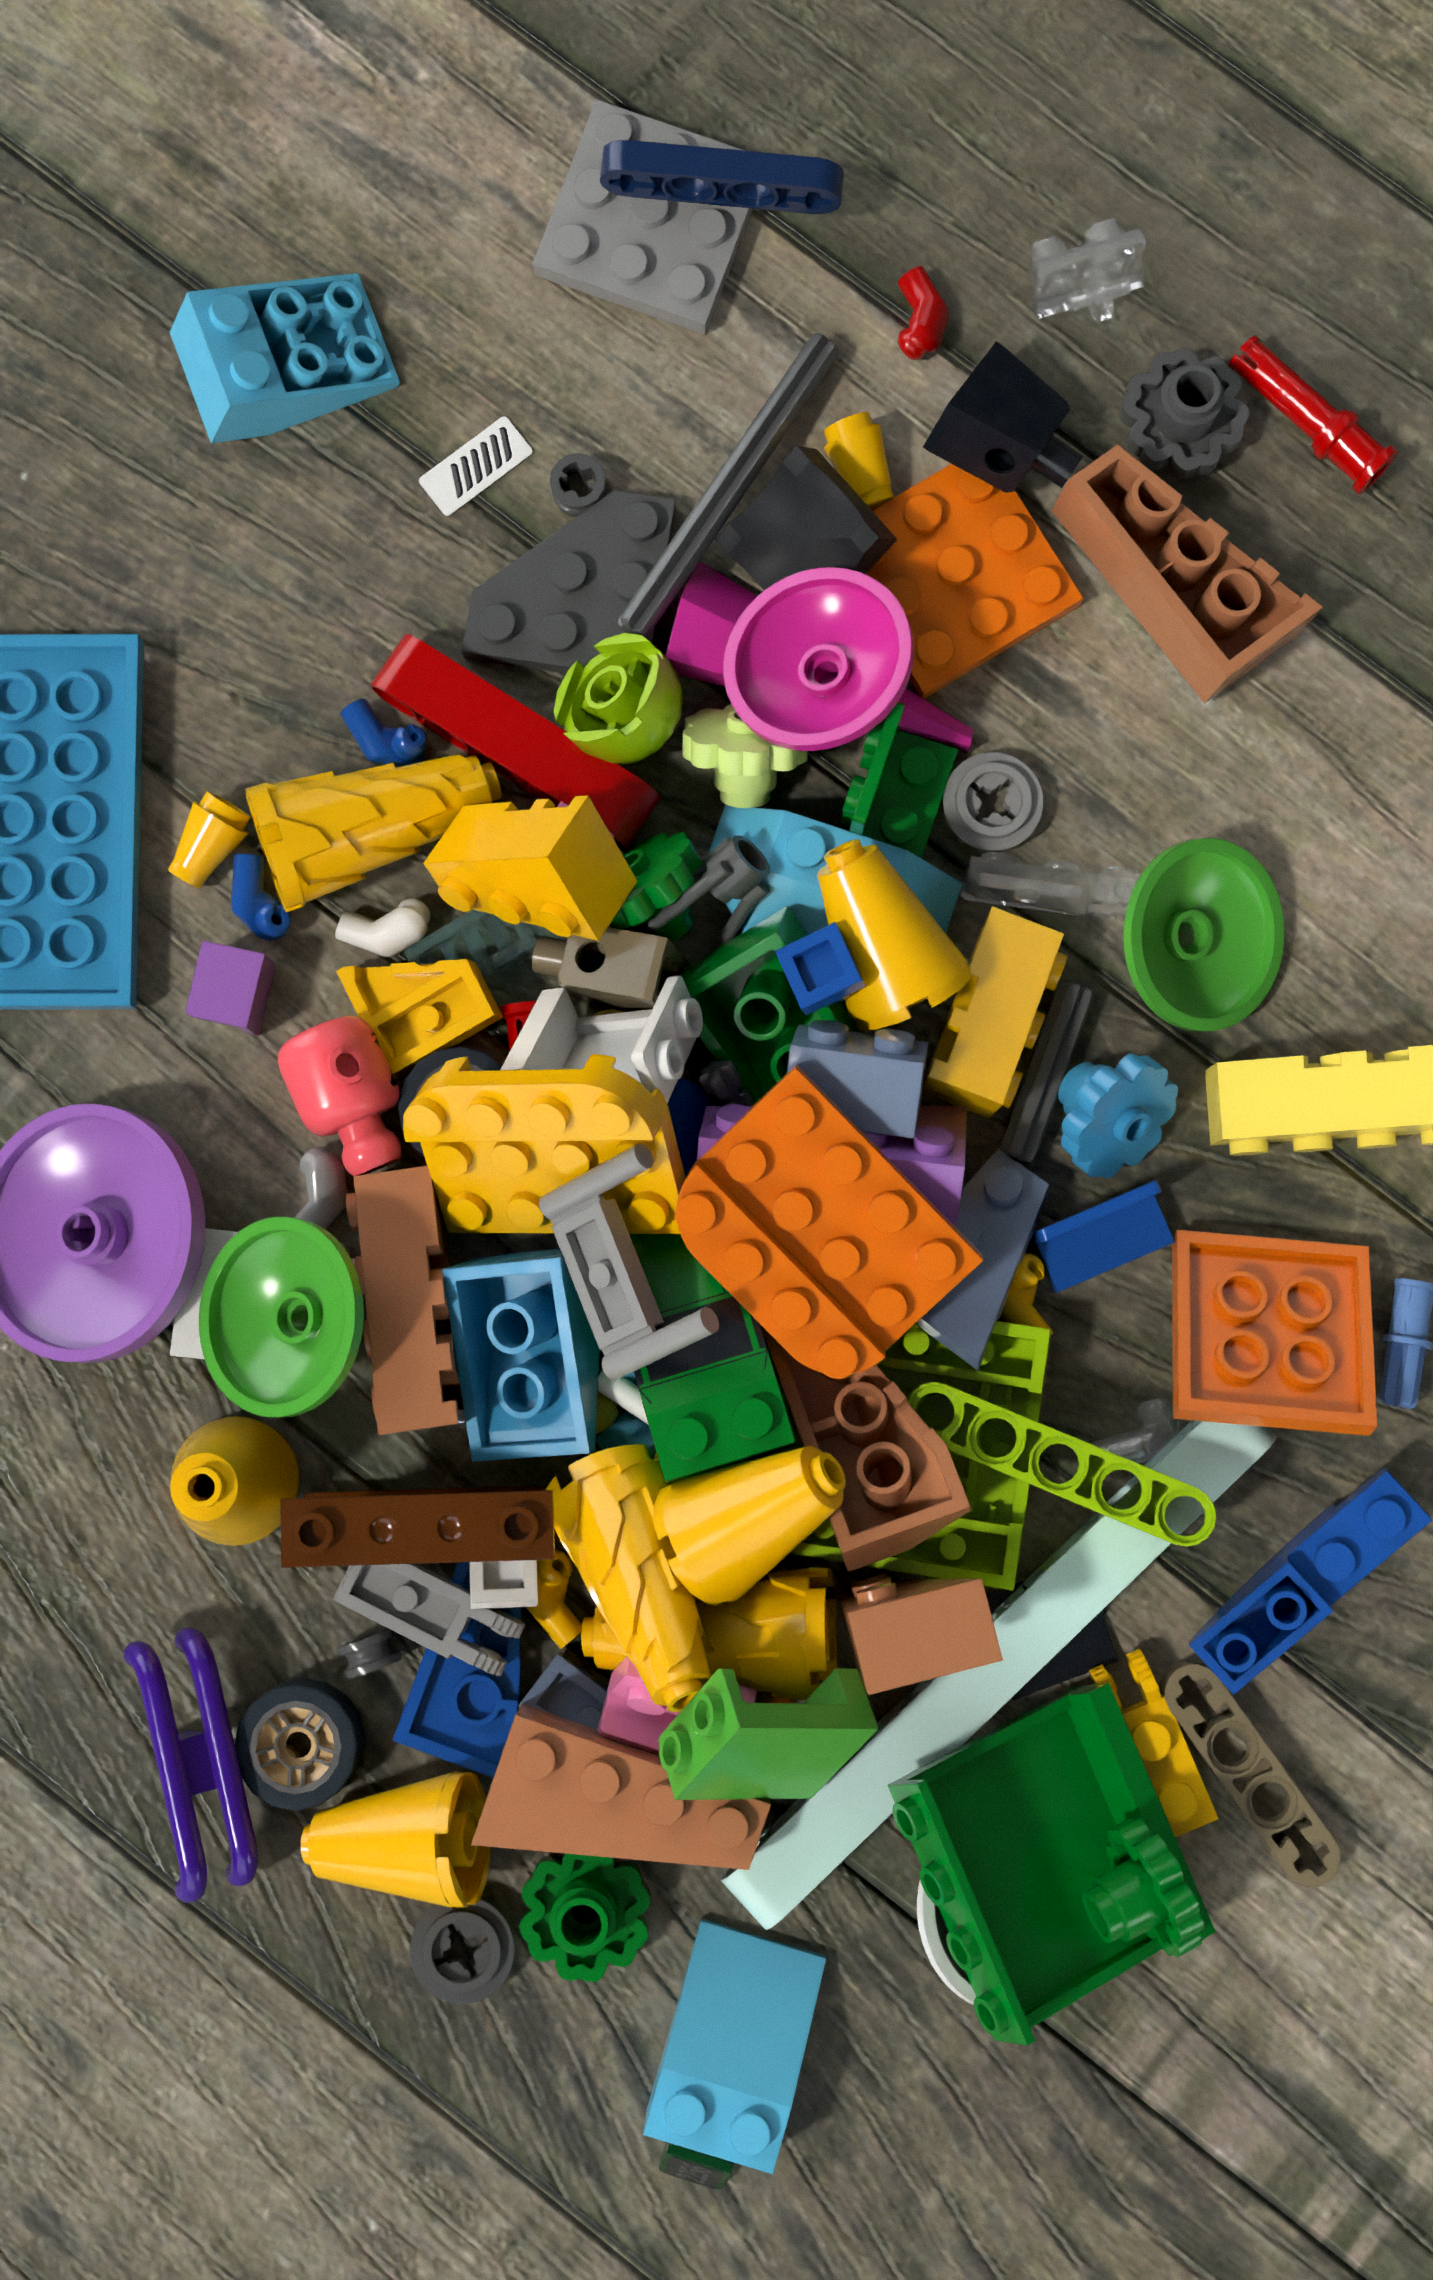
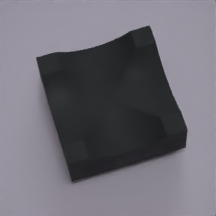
M796 445L782 461L778 471L760 495L743 512L730 521L714 540L727 555L744 568L765 590L790 575L809 569L836 567L867 574L898 539L817 449Z

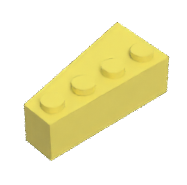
M1433 1045L1408 1047L1407 1050L1388 1052L1384 1054V1060H1373V1053L1364 1050L1321 1056L1320 1063L1309 1064L1308 1056H1290L1217 1062L1205 1070L1210 1146L1229 1145L1230 1155L1233 1156L1269 1153V1142L1293 1141L1294 1152L1333 1149L1332 1139L1357 1138L1358 1149L1397 1146L1396 1136L1418 1134L1421 1137V1145H1433Z

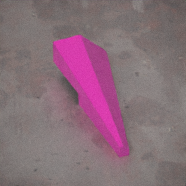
M698 562L690 574L680 598L665 657L670 661L677 675L725 687L723 660L728 638L740 615L757 596L701 562ZM832 672L825 675L820 684L830 683L838 676V673ZM905 688L898 701L905 703L899 730L968 753L974 730Z

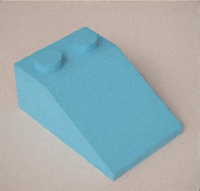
M701 1918L646 2109L643 2135L773 2174L793 2104L826 1962V1955Z

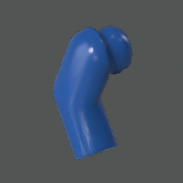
M366 699L352 702L340 713L363 754L370 762L382 765L394 763L395 767L419 763L423 760L428 746V738L424 730L419 726L409 724L407 729L403 727H383Z
M234 854L231 896L233 914L259 938L271 941L283 937L291 926V913L285 912L283 905L264 889L266 857L255 854Z

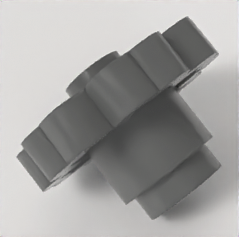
M1180 348L1172 353H1158L1152 359L1148 372L1133 375L1125 391L1124 401L1119 411V418L1127 427L1132 428L1127 439L1128 450L1136 457H1139L1141 463L1149 470H1159L1169 465L1171 472L1179 479H1187L1196 474L1205 475L1213 472L1221 458V454H1230L1239 446L1243 438L1244 426L1250 415L1247 405L1241 400L1236 399L1242 387L1240 376L1234 371L1229 370L1227 364L1220 357L1212 356L1199 362L1197 355L1189 348Z

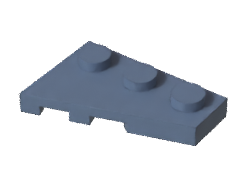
M999 1148L962 1188L957 1229L983 1254L984 1261L915 1323L977 1371L980 1369L987 1351L988 1341L997 1319L999 1320L1013 1278L1020 1261L1024 1258L1049 1193L1048 1183Z

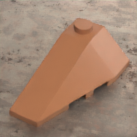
M760 1324L803 1447L813 1446L823 1453L831 1454L839 1462L844 1472L846 1485L843 1489L844 1498L842 1505L828 1518L848 1572L911 1550L971 1511L969 1501L947 1445L933 1428L930 1429L907 1402V1397L893 1381L891 1382L877 1365L851 1374L843 1379L830 1378L824 1373L812 1370L798 1362Z

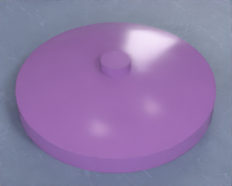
M102 1104L69 1105L47 1112L21 1128L0 1150V1328L14 1342L26 1350L41 1357L65 1362L94 1363L113 1360L128 1355L153 1340L169 1325L184 1305L194 1286L201 1265L205 1243V1210L195 1171L178 1143L164 1129L142 1115Z

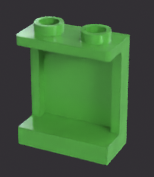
M719 1668L659 1736V1758L663 1769L667 1772L675 1800L811 1799L878 1730V1726L858 1669L835 1668L803 1704L748 1703L742 1698L734 1670Z

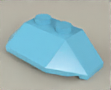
M725 805L709 850L711 852L726 837L732 839L735 835H740L751 841L762 852L770 866V873L762 880L768 887L769 893L752 908L739 929L741 934L786 906L789 907L807 935L827 926L828 922L817 872L826 865L823 856L828 851L854 839H859L863 847L868 845L878 846L945 933L947 932L963 884L908 850L786 810L736 808ZM733 898L730 902L725 903L731 915L741 899Z

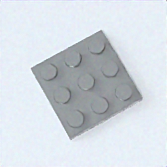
M596 99L532 264L534 276L706 335L753 209L616 195L602 187L599 181L602 153L605 145L617 140H635L732 150L742 149Z

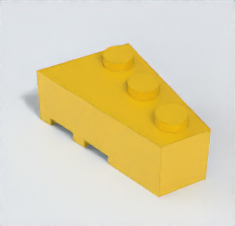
M588 795L575 796L568 807H555L550 799L536 800L530 810H517L518 808L512 802L463 806L423 863L439 886L438 894L448 905L459 911L469 912L473 909L493 914L510 924L516 925L520 922L544 927L561 937H569L572 934L596 941L601 939L637 883L636 877Z

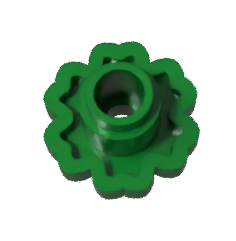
M660 833L650 839L634 844L623 856L636 877L637 883L608 927L624 930L631 926L635 932L666 937L673 943L681 938L694 923V918L690 913L691 906L655 932L648 929V922L666 906L674 903L694 883L695 877L692 873L703 864V861L685 833H678L670 838L666 833Z
M1129 1818L1108 1829L1107 1836L1110 1844L1106 1845L1105 1848L1111 1862V1870L1094 1878L1093 1887L1082 1893V1901L1086 1913L1101 1938L1107 1943H1111L1119 1938L1128 1942L1146 1932L1149 1938H1156L1168 1956L1174 1955L1176 1957H1180L1200 1946L1202 1939L1199 1932L1205 1929L1199 1913L1200 1909L1197 1899L1187 1885L1180 1864L1169 1851L1163 1839L1157 1833L1151 1835L1148 1827L1140 1818Z
M564 1854L563 1860L554 1856H545L539 1860L533 1874L524 1883L521 1895L529 1909L522 1916L519 1931L524 1940L528 1942V1949L533 1959L539 1962H548L555 1959L558 1975L564 1980L574 1981L581 1978L583 1981L597 1982L604 1976L608 1963L617 1967L629 1966L635 1959L637 1950L647 1941L649 1926L641 1914L649 1907L651 1891L642 1880L639 1866L634 1862L622 1861L615 1864V1858ZM574 1906H589L597 1912V1915L590 1919L581 1918L575 1912Z

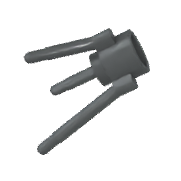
M735 835L732 839L726 837L711 852L701 857L703 864L692 874L696 877L703 873L702 878L682 893L674 903L666 906L648 922V929L655 932L710 891L713 896L725 903L730 902L733 898L741 899L708 954L736 936L752 908L769 893L768 887L762 880L770 873V866L762 852L751 841L740 835Z

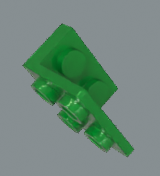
M897 702L887 715V718H884L868 732L859 768L869 771L866 778L854 774L842 810L843 816L840 826L850 829V832L908 850L922 859L958 749L899 730L905 703Z

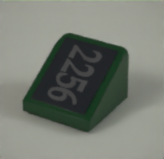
M666 2142L659 2163V2171L719 2190L731 2175L734 2163Z

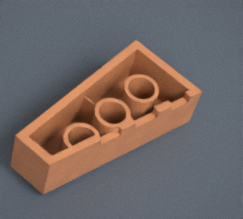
M428 1166L353 1176L355 1192L346 1194V1207L351 1230H359L361 1256L355 1257L354 1265L359 1277L362 1294H365L367 1320L363 1321V1336L367 1356L371 1358L373 1375L371 1389L372 1404L377 1421L378 1435L465 1423L442 1269L451 1266L446 1225Z
M522 1704L515 1714L471 1845L749 1870L771 1806V1799L675 1800L667 1772L661 1765L659 1755L601 1737L597 1729Z

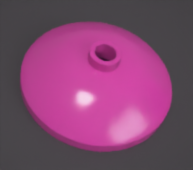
M836 567L816 568L798 572L765 589L746 607L738 618L728 638L723 660L726 692L741 720L757 736L767 742L786 749L799 751H816L838 747L861 737L873 729L891 712L907 686L913 667V634L907 616L896 597L888 588L874 578L858 571ZM832 672L838 673V676L830 683L820 684L825 675Z

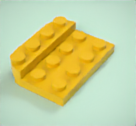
M591 1054L583 1069L472 1071L468 1057H459L446 1061L440 1071L425 1081L413 1101L409 1104L403 1115L405 1142H420L448 1233H554L551 1220L546 1218L539 1208L540 1197L632 1146L642 1143L652 1153L653 1166L602 1193L605 1200H616L629 1234H680L675 1220V1209L686 1177L670 1112L660 1089H654L650 1093L636 1079L613 1068L617 1058L601 1054Z

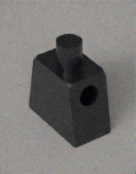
M997 341L947 404L923 445V448L1005 493L1014 492L1031 468L1062 489L1084 457L1054 436L1070 411L1068 402Z

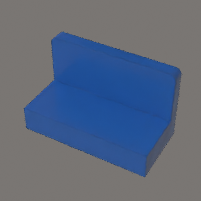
M1157 1180L1033 1233L1031 1241L1039 1259L1044 1265L1045 1273L1054 1293L1175 1243L1154 1196L1162 1192Z

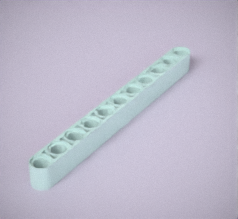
M1191 1420L1144 1466L1198 1488L1207 1494L1213 1503L1271 1447L1277 1435L1270 1427ZM1134 1475L1107 1501V1504L1117 1509H1125L1134 1505L1139 1499L1141 1492L1140 1483ZM1176 1497L1166 1507V1524L1171 1531L1181 1534L1203 1513L1202 1507L1192 1497ZM1098 1512L1093 1514L991 1613L1003 1661L919 1682L877 1723L878 1730L811 1799H798L761 1834L750 1869L727 1868L720 1881L765 1930L772 1928L893 1813L895 1802L887 1786L888 1784L962 1746L1171 1543Z

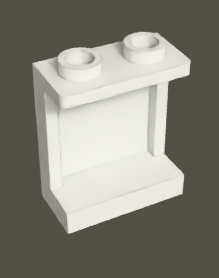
M682 976L668 977L653 1009L587 1017L578 1016L566 988L542 990L500 1070L583 1069L591 1054L607 1055L617 1058L613 1068L636 1079L650 1093L654 1089L659 1088L668 1103L678 1079L683 1074L684 1065L694 1042L702 1032V1011L697 1000L690 997Z

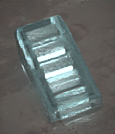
M472 909L403 951L409 962L419 964L436 963L431 952L439 948L446 960L464 959L454 940L462 937L484 980L531 956L538 938L541 935H547L540 926L520 922L516 925L513 924L520 938L518 941L513 942L500 918L493 914ZM484 924L499 952L492 956L477 929Z

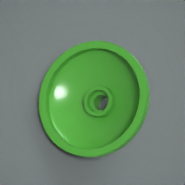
M1200 838L1186 840L1170 846L1155 857L1140 875L1131 893L1125 914L1123 933L1124 953L1130 977L1140 997L1157 1016L1181 1029L1216 1031L1239 1023L1248 1017L1265 999L1279 971L1285 934L1282 906L1275 885L1267 871L1252 854L1239 845L1222 839Z
M272 1217L256 1221L239 1231L226 1243L215 1258L204 1283L199 1307V1336L208 1370L219 1389L227 1398L243 1410L263 1417H293L315 1409L334 1394L352 1368L363 1331V1296L354 1264L344 1247L331 1233L313 1222L299 1218Z

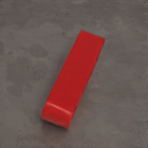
M404 634L370 685V688L388 704L468 755H475L482 764L491 762L495 772L534 797L550 799L555 807H557L561 801L570 805L575 796L588 795L608 831L615 835L616 843L620 850L626 851L661 799L660 795L650 785L617 763H610L584 753L564 734L566 731L410 634Z

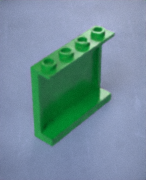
M1109 1682L1074 1686L887 1785L895 1802L893 1805V1816L896 1825L903 1836L911 1841L922 1867L919 1872L922 1887L929 1899L939 1907L949 1931L946 1937L948 1949L958 1966L965 1970L976 1995L974 2009L977 2018L983 2028L993 2036L994 2041L1025 2046L1032 2044L1036 2041L1031 2031L1032 2027L1162 1950L1156 1938H1149L1146 1932L1128 1942L1119 1938L1111 1943H1107L1092 1925L1083 1905L1082 1893L1093 1887V1879L1111 1870V1862L1105 1848L1106 1845L1110 1844L1107 1830L1129 1818L1142 1819L1151 1835L1157 1833L1180 1864L1187 1885L1197 1899L1200 1909L1199 1913L1204 1922L1205 1929L1199 1932L1201 1939L1204 1940L1216 1932Z

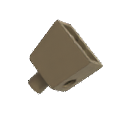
M609 927L599 941L572 934L567 940L541 935L536 942L532 958L534 973L558 977V985L566 988L567 993L576 1000L623 1012L653 1009L668 977L680 976L683 969L690 965V962L666 937Z

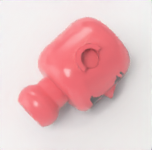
M354 1015L334 1018L300 1032L281 1046L278 1052L279 1070L301 1121L306 1129L314 1135L320 1137L339 1135L343 1144L342 1162L349 1174L352 1176L370 1174L400 1159V1141L392 1131L385 1128L380 1116L398 1103L400 1091L375 1033L365 1020Z

